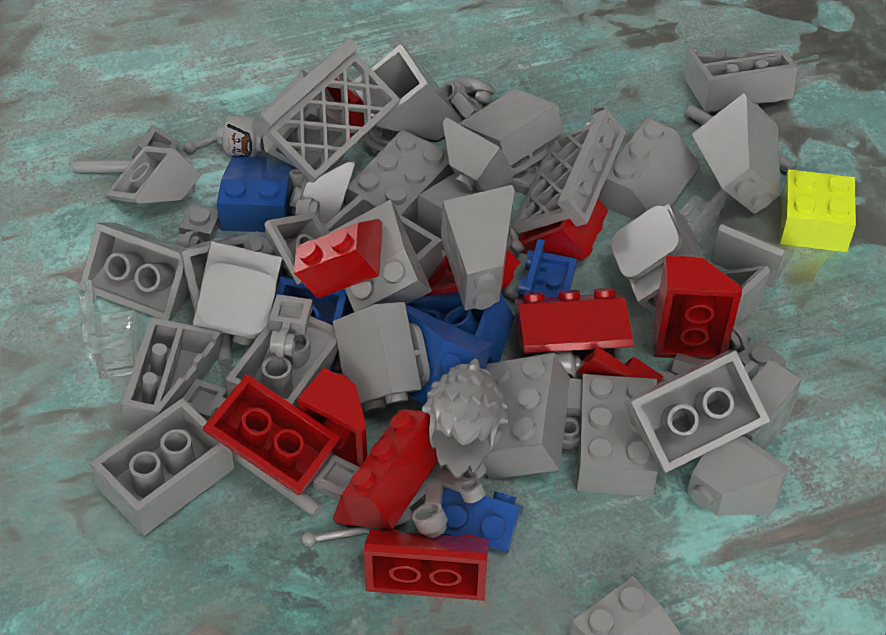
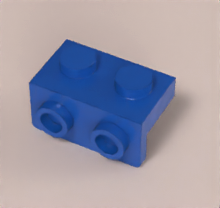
M538 239L535 251H528L525 270L529 272L528 276L522 275L520 278L518 296H523V293L544 292L545 297L559 296V291L571 290L577 259L545 253V240Z
M445 487L442 496V507L448 520L446 523L447 529L444 533L458 537L474 535L478 538L489 539L490 547L509 552L519 514L522 515L524 507L515 505L517 497L494 491L493 498L484 496L477 502L465 503L460 492Z

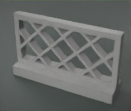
M350 37L261 115L252 127L260 138L266 135L312 183L401 101L356 54L355 51L359 47ZM351 65L362 74V83L347 82V69ZM327 87L340 88L341 103L326 101L325 89ZM347 89L363 91V105L348 104ZM370 92L380 93L388 104L384 107L370 106ZM303 108H319L320 123L304 121ZM326 109L342 110V125L327 123ZM349 111L364 113L363 127L349 126ZM297 115V120H291L294 116ZM283 126L297 128L298 143L287 142L278 131ZM304 128L320 130L321 145L306 144L304 141ZM327 131L343 132V146H328ZM305 151L321 152L322 165L316 171L305 161ZM328 153H334V154L328 159Z
M608 108L597 112L591 125L552 139L547 155L538 169L512 226L517 234L566 219H570L576 227L588 223L626 133Z

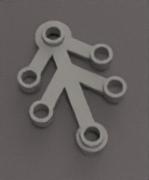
M437 461L396 525L403 524L412 517L419 533L427 538H435L443 534L447 529L446 523L448 520L442 507L443 487L460 492L465 503L479 501L485 495L484 487L479 479L486 473L483 461L475 473H472L468 468L464 473L465 477L461 476L460 478H454L450 472L445 471L446 466L444 465L441 468ZM426 494L425 504H422L412 512L410 507Z

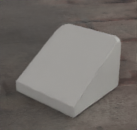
M151 125L132 157L135 158L144 146L176 149L179 141Z

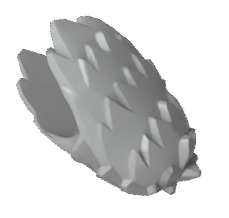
M473 359L469 364L451 367L449 373L442 375L439 381L433 382L431 391L427 393V402L422 407V411L430 415V444L432 449L436 447L439 466L442 468L445 465L454 478L463 476L468 468L472 473H475L479 469L484 456L487 458L491 452L498 426L508 424L509 418L505 411L508 405L503 399L504 393L498 388L496 381L491 377L490 371L480 368L478 359Z

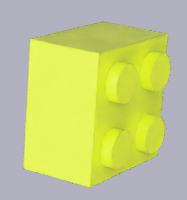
M788 169L781 195L780 245L848 252L856 227L855 177Z

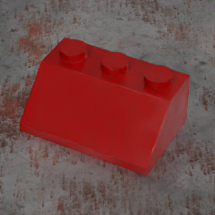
M665 256L653 321L654 357L675 358L680 353L702 360H710L727 352L742 295V287L703 257Z
M614 288L594 289V294L580 295L579 290H562L558 292L559 296L545 297L544 292L523 293L522 299H514L516 341L524 353L597 349L598 347L601 349L633 347V336L626 299L620 293H615Z
M248 374L243 377L202 429V431L298 496L313 483L316 476L333 455L341 438Z
M399 410L392 418L384 434L372 447L370 454L359 470L354 473L350 483L341 494L333 516L336 524L393 530L438 461L436 447L432 449L430 444L429 414L423 411Z
M396 529L370 530L364 544L366 591L485 601L489 539L478 538L474 535H462L460 537L440 535L435 538H427L423 534L400 532Z

